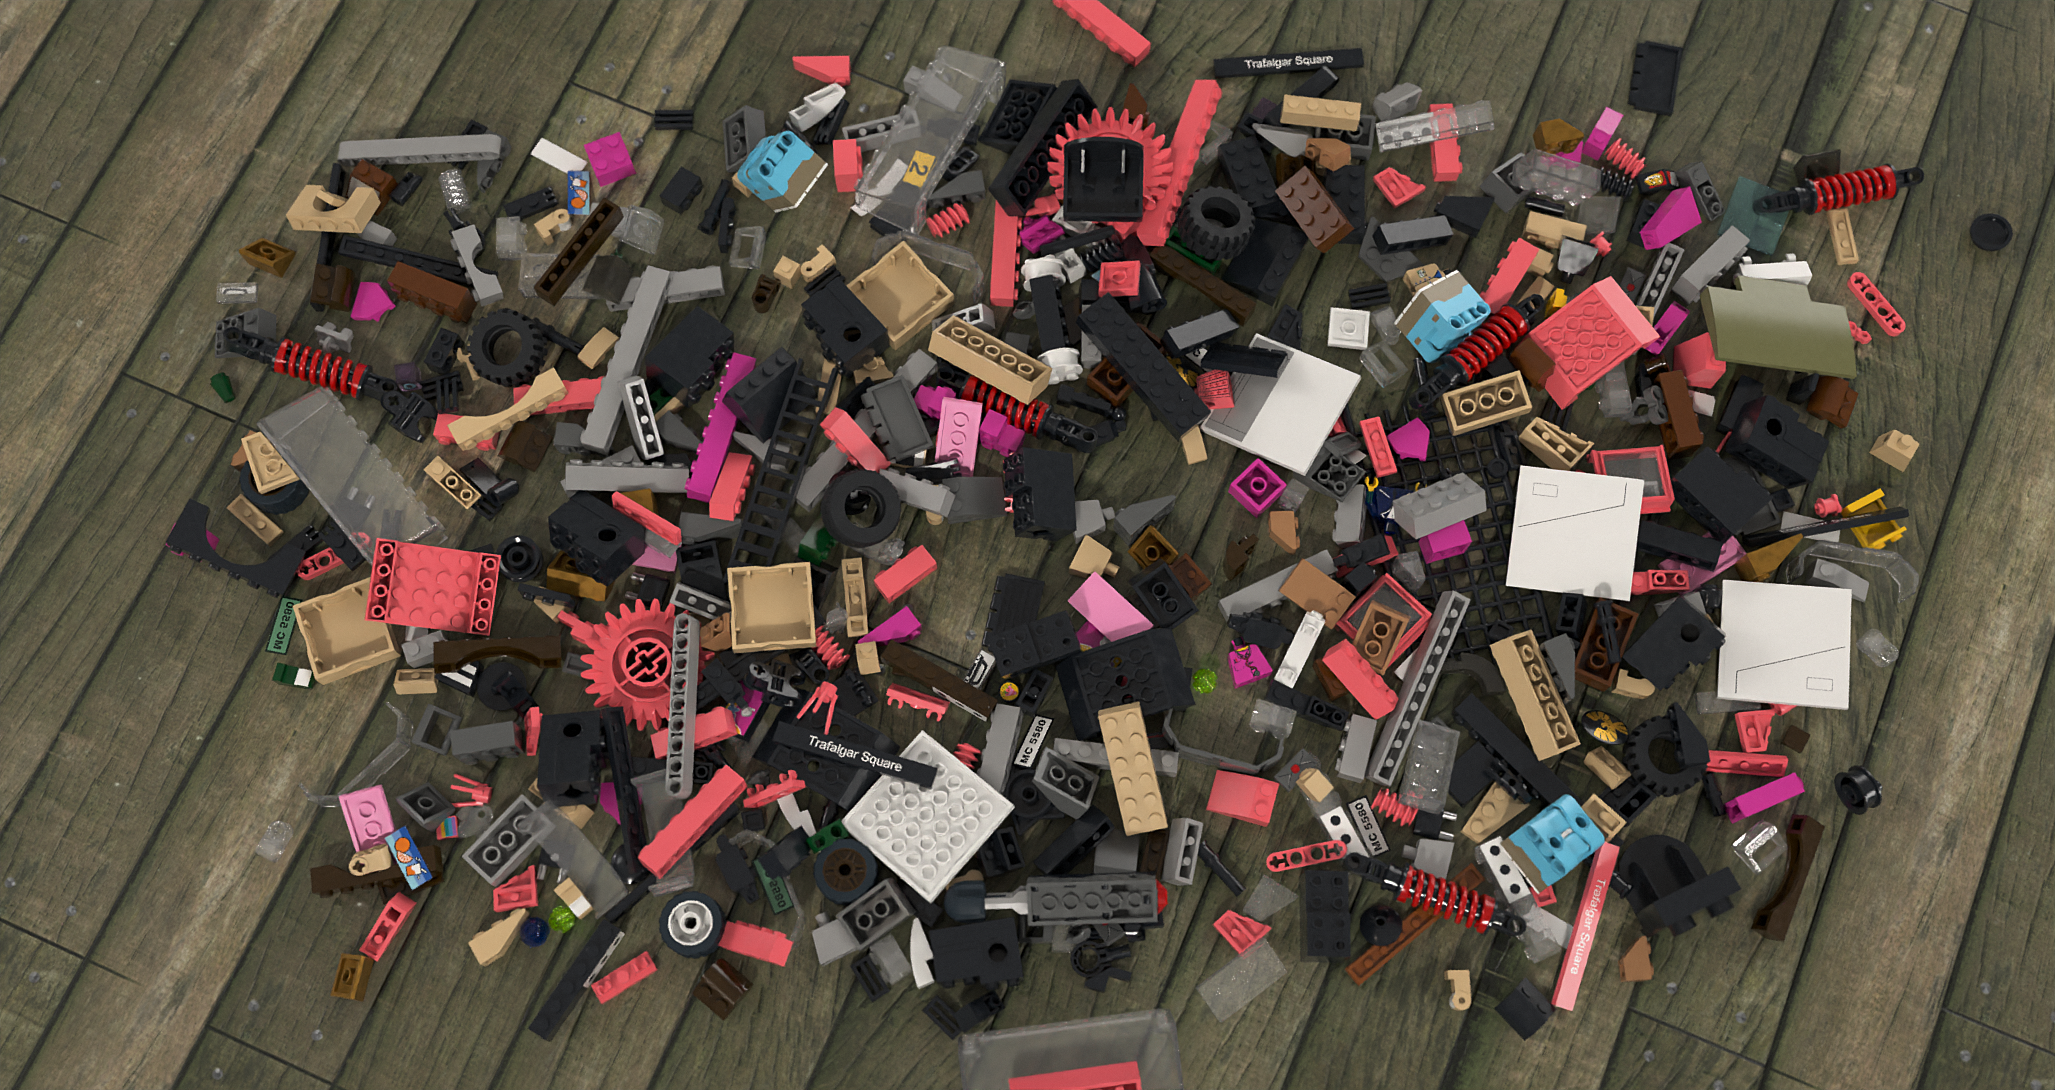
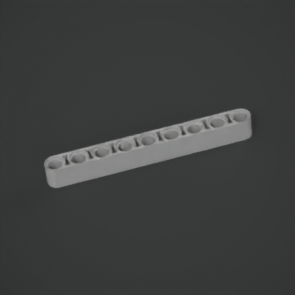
M485 134L344 141L339 145L337 161L344 166H357L361 159L372 165L494 160L500 157L501 138L497 135Z
M685 613L679 614L674 620L665 786L666 792L670 796L680 799H686L692 793L700 638L699 621ZM682 764L681 769L678 771L679 765Z

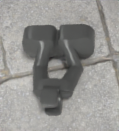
M1658 386L1645 389L1643 392L1644 398L1637 397L1626 407V412L1619 414L1620 421L1630 422L1632 425L1645 423L1649 420L1655 425L1668 422L1666 407L1662 405L1664 403L1663 394ZM1640 404L1648 405L1649 410L1644 415H1638L1637 408Z

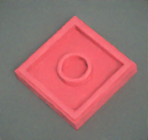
M1140 261L1101 263L1099 297L1104 296L1108 292L1112 297L1138 295Z

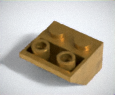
M1560 118L1540 122L1533 134L1537 156H1544L1545 158L1555 156L1556 153L1563 152V154L1574 152L1584 138L1583 132Z

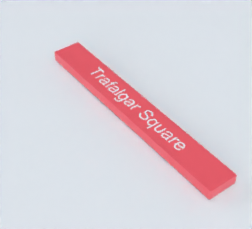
M1605 842L1595 851L1551 1002L1552 1005L1573 1011L1620 847Z

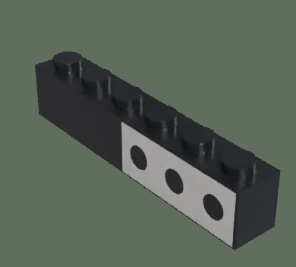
M602 920L528 1027L529 1030L546 1041H552L619 944L625 932L607 920Z

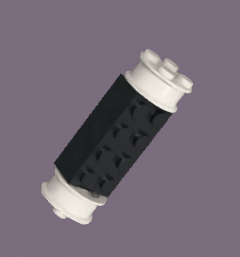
M1055 255L1028 259L1021 267V273L1026 279L1024 288L1032 293L1043 352L1037 358V361L1052 368L1049 385H1055L1066 380H1077L1083 372L1082 366L1078 363L1080 352L1071 347L1068 338L1069 331L1065 321L1066 315L1062 305L1061 289L1059 288L1066 282V277L1061 272L1063 262L1059 258H1055Z

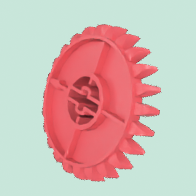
M1112 107L1108 108L1106 121H1101L1098 111L1093 109L1091 124H1088L1086 119L1079 114V130L1077 131L1072 125L1066 123L1065 131L1069 139L1067 140L1057 134L1056 143L1061 150L1050 147V157L1056 162H1048L1049 172L1055 174L1054 176H1049V182L1053 187H1061L1055 190V196L1063 200L1064 145L1067 142L1088 137L1124 138L1136 141L1144 146L1143 208L1153 210L1156 207V202L1153 198L1160 200L1165 196V190L1159 187L1164 188L1171 183V176H1166V174L1172 171L1173 162H1165L1170 158L1171 148L1159 151L1164 145L1165 135L1162 134L1152 140L1156 124L1152 123L1144 131L1141 130L1143 125V115L1141 114L1138 115L1133 124H1129L1128 109H1124L1119 121H1115ZM1106 222L1107 225H1113V223H1114V222Z
M637 599L635 612L633 613L622 603L620 604L622 616L620 619L607 612L605 617L610 626L607 629L598 624L593 626L596 633L600 636L599 641L594 639L585 640L586 645L594 650V654L581 656L583 662L592 665V669L581 672V677L594 680L595 682L587 687L585 691L589 695L600 693L601 696L594 703V706L598 709L607 705L610 707L623 706L626 727L634 719L637 720V729L643 731L647 721H652V725L657 731L662 727V719H667L669 722L673 631L676 618V607L672 603L667 606L665 612H661L658 599H653L650 610H646L641 599ZM685 610L683 612L685 614L690 615V612L688 610ZM701 637L699 638L697 685L704 681V675L701 671L707 667L705 662L715 657L713 651L702 650ZM643 647H654L649 652H647L646 650L639 651V649ZM662 651L664 652L662 655H660L657 659H655L652 662L654 666L652 670L649 671L645 667L638 674L632 677L633 674H635L644 666L642 663L643 659L647 658L649 661H651ZM636 652V662L629 667L631 656ZM667 661L666 670L660 677L661 669L659 667ZM647 676L657 678L653 682H641Z

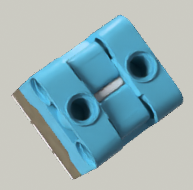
M784 131L776 136L772 135L760 140L738 170L737 177L741 183L772 210L780 212L797 208L828 164L793 132Z
M1456 270L1419 289L1394 323L1425 361L1436 363L1443 355L1449 354L1453 348H1456L1460 342L1471 335V331L1482 324L1490 314L1491 309Z
M1565 794L1498 845L1538 894L1565 876L1582 860L1605 843V838L1575 799Z

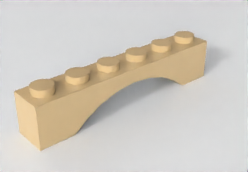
M553 367L537 376L526 395L509 409L489 416H463L447 426L462 451L470 450L477 443L491 439L497 432L509 429L512 424L519 420L527 419L530 414L536 411L544 410L550 403L562 400L569 393Z

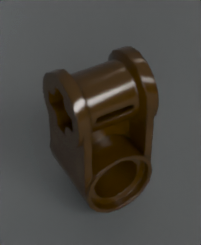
M765 274L760 275L751 297L756 312L766 313L769 311L775 296L779 292L781 280L767 278ZM759 300H765L763 303H757Z
M1664 353L1650 360L1644 359L1648 375L1653 379L1660 373L1671 372Z

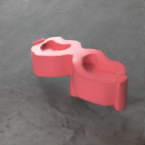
M1849 321L1851 335L1854 339L1860 341L1861 344L1869 343L1872 339L1867 331H1861L1862 329L1857 328L1854 322Z

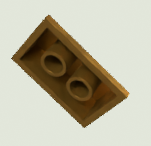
M562 550L547 568L546 589L605 602L613 588L614 581L607 587L602 583L596 582L586 573H581L576 568L575 558L569 557Z

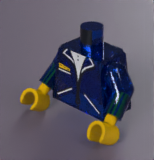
M1366 477L1365 483L1368 488L1366 489L1365 505L1371 516L1375 517L1376 523L1384 524L1385 534H1396V525H1400L1394 518L1393 501L1413 493L1414 490L1378 486L1379 482L1376 477H1374V483L1369 484V477ZM1419 482L1415 485L1416 491H1418Z

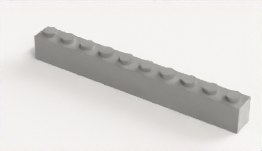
M648 265L646 271H643L641 275V285L634 293L635 301L633 306H630L628 309V319L626 324L622 325L621 338L615 343L613 359L611 358L608 362L607 375L602 378L600 393L595 396L593 412H590L588 415L587 428L581 433L580 441L587 450L608 455L625 410L617 381L638 375L673 281L670 271Z
M918 349L916 353L913 352L909 355L907 363L903 367L900 366L895 371L893 378L903 375L911 395L914 397L920 386H924L938 370L937 362ZM873 407L861 409L856 414L854 421L873 442L878 437L875 429L881 427V425L876 427L872 425L867 412L874 409ZM834 440L831 441L826 452L820 453L816 459L817 462L805 470L795 501L808 512L824 496V492L829 487L831 477L837 472L848 470L852 466L847 460L848 456L845 453H841L835 447L836 443Z
M1454 590L1442 592L1398 694L1399 700L1395 709L1391 711L1366 768L1364 777L1381 786H1391L1469 605L1470 599Z

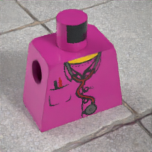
M1242 637L1231 641L1235 651L1230 652L1227 659L1235 689L1271 676L1273 670L1256 644L1246 646Z

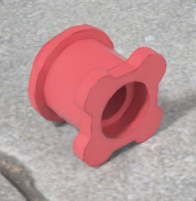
M1601 232L1589 242L1598 245L1597 257L1600 255L1604 257L1612 250L1610 248L1612 243H1608L1603 237L1604 232Z
M1832 494L1831 498L1828 499L1819 498L1814 504L1816 514L1822 518L1829 514H1832L1834 517L1842 512V507L1836 494Z

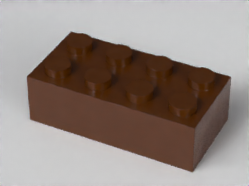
M1306 166L1275 190L1313 245L1322 253L1327 252L1354 230V227L1319 179Z
M399 261L387 280L392 287L391 290L397 294V298L406 303L411 301L421 309H431L436 315L449 316V319L456 323L461 321L467 324L477 306V302L468 288Z
M1137 322L1136 325L1161 354L1165 356L1167 351L1161 344V339ZM1106 358L1087 376V386L1111 403L1114 408L1120 406L1133 392V389Z
M1682 370L1660 373L1654 379L1652 385L1660 387L1664 398L1662 405H1665L1668 414V422L1658 425L1668 461L1691 457L1703 444L1704 436L1698 427V415L1693 410V398L1687 389L1688 380L1683 375Z
M1599 598L1596 602L1605 601V599ZM1613 603L1611 605L1613 617H1616L1614 627L1620 657L1622 658L1638 613ZM1593 605L1579 641L1581 644L1575 651V680L1605 692L1612 684L1619 663L1608 664L1602 627L1597 623V620H1599L1597 608Z

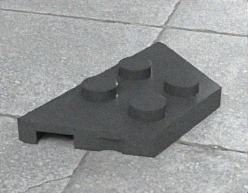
M1373 216L1370 218L1358 258L1379 278L1387 283L1396 278L1404 277L1408 270L1425 266L1410 251L1380 255L1372 237L1380 223Z

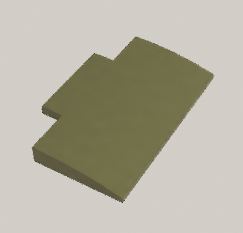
M1738 275L1734 279L1737 290L1707 286L1700 294L1716 360L1854 379L1857 376L1852 335L1845 306L1811 301L1806 285Z

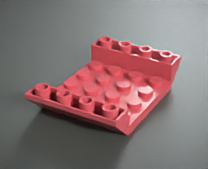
M1610 276L1591 285L1530 331L1518 346L1529 337L1556 363L1554 373L1547 378L1545 389L1563 410L1578 399V394L1637 350L1647 348L1659 339L1660 336Z
M376 538L364 620L490 636L501 555Z

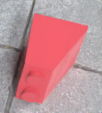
M1707 332L1674 346L1672 371L1682 370L1683 375L1688 380V386L1711 389L1725 373L1726 361L1715 359L1710 335Z

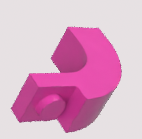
M1673 301L1654 327L1660 338L1645 349L1658 356L1691 311Z

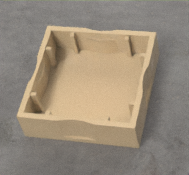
M904 241L883 256L875 266L864 271L846 285L886 327L890 346L895 351L954 304V294L936 275L924 266L922 260Z
M810 562L780 564L772 567L749 566L727 568L729 598L731 602L732 648L734 653L816 647Z
M370 577L345 586L334 593L318 596L293 606L300 632L307 644V654L315 680L322 685L401 656L390 623L364 620Z

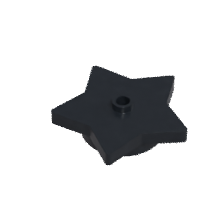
M1012 765L1010 777L1005 786L1004 797L1015 806L1010 813L1019 836H1023L1039 820L1064 819V812L1060 811L1032 782L1036 770ZM1029 794H1034L1032 799H1027Z

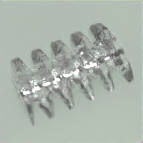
M451 169L442 173L439 176V182L448 211H450V208H454L456 213L468 210L471 207L468 204L470 198L467 196L468 191L465 189V183H463L462 171Z

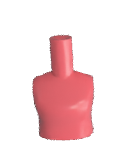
M1055 194L1037 198L1034 201L1035 207L1029 209L1025 217H1032L1038 214L1040 217L1048 215L1049 218L1057 213L1061 207Z

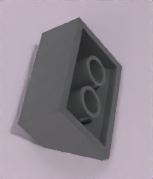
M745 105L723 120L726 172H738L760 140L766 138L764 111Z

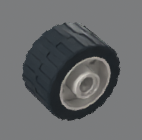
M698 891L682 892V894H677L669 900L662 909L659 918V932L663 942L671 950L686 958L699 959L715 952L719 947L718 944L722 939L727 923L726 915L722 911L721 906L707 894L699 893ZM693 921H697L696 926L690 929V924Z

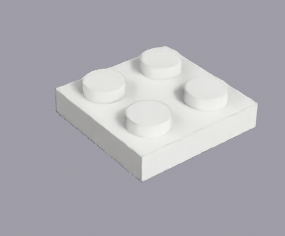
M1331 307L1327 346L1366 350L1370 311Z

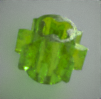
M1209 668L1199 669L1193 675L1195 682L1192 683V686L1201 694L1203 692L1205 694L1211 693L1217 686L1215 680L1218 677Z
M560 905L552 909L553 912L549 914L548 922L554 931L558 932L561 930L562 933H565L575 924V914L570 908H562Z

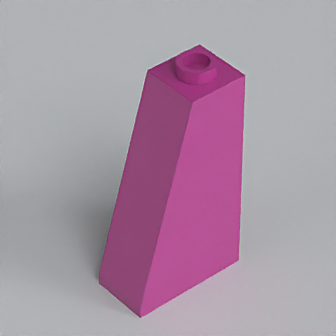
M1690 186L1673 190L1640 231L1646 250L1663 247L1702 223Z
M1792 773L1736 797L1723 805L1733 824L1805 792L1804 784L1800 777Z

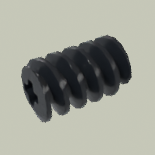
M1602 165L1593 182L1595 183L1594 189L1597 190L1602 186V193L1609 189L1608 196L1615 192V199L1623 196L1622 202L1625 203L1636 183L1632 185L1631 178L1625 182V175L1618 179V172L1611 176V169L1603 172L1604 166Z
M1115 234L1111 235L1112 241L1107 237L1105 238V244L1102 241L1098 242L1099 248L1093 245V252L1088 248L1086 249V255L1083 252L1080 253L1083 265L1090 272L1094 273L1101 269V263L1114 262L1117 258L1123 257L1122 244Z

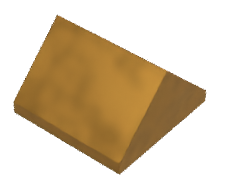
M264 238L239 249V254L249 265L281 278L296 254L295 251Z
M650 488L621 493L659 516L657 499Z
M1150 525L1128 550V553L1143 569L1159 558L1163 559L1167 565H1172L1178 560L1179 553L1153 525Z
M342 953L330 996L363 1002L374 959L361 955Z

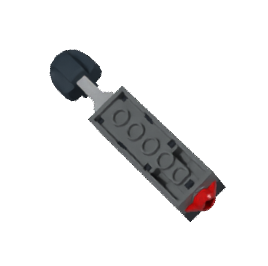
M1156 871L1028 875L1027 886H1020L1011 893H986L985 883L982 880L961 881L949 887L944 896V906L947 914L958 922L980 923L986 919L987 909L1012 908L1019 914H1028V926L1158 922L1157 915L1168 904L1167 889L1156 879Z

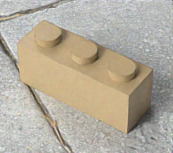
M1530 211L1525 221L1521 239L1530 244L1537 243L1545 245V247L1550 249H1559L1562 235L1583 241L1587 225Z

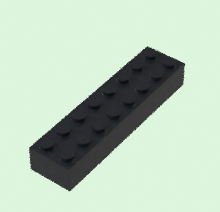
M1079 79L1063 80L988 188L1008 216H1025L1048 182L1049 176H1052V173L1048 170V162L1056 161L1050 157V147L1061 150L1056 143L1057 134L1067 140L1069 139L1066 135L1065 124L1069 123L1078 131V115L1081 114L1088 122L1092 116L1093 109L1098 108Z
M1109 292L1078 315L1076 324L1177 442L1208 418L1211 410Z

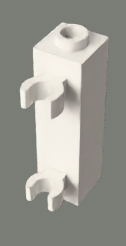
M1786 254L1787 260H1783L1782 263L1752 264L1750 256L1741 257L1743 263L1738 264V269L1733 276V282L1735 284L1734 279L1740 275L1807 286L1812 278V274L1807 261L1796 262L1795 254Z
M1313 610L1312 612H1306L1274 680L1293 688L1326 621L1323 619L1322 614Z

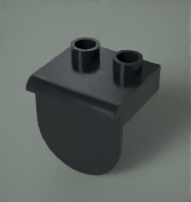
M1088 137L1067 142L1064 145V221L1142 222L1144 146L1133 140L1116 137Z
M1649 835L1638 839L1626 849L1619 863L1618 872L1620 877L1628 884L1632 883L1634 885L1633 890L1626 899L1643 927L1640 931L1646 938L1669 928L1673 937H1676L1696 927L1697 924L1692 916L1704 910L1713 919L1733 909L1735 906L1729 897L1741 890L1740 885L1728 866L1708 875L1691 848L1682 841L1667 835Z

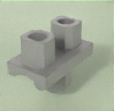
M327 322L323 327L319 325L315 327L317 342L323 346V352L331 353L332 350L337 351L339 349L349 353L352 350V330L344 328L340 333L336 332V326L330 322Z

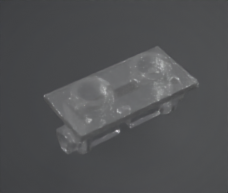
M838 602L835 605V609L828 612L824 630H828L829 633L839 630L843 634L848 615Z

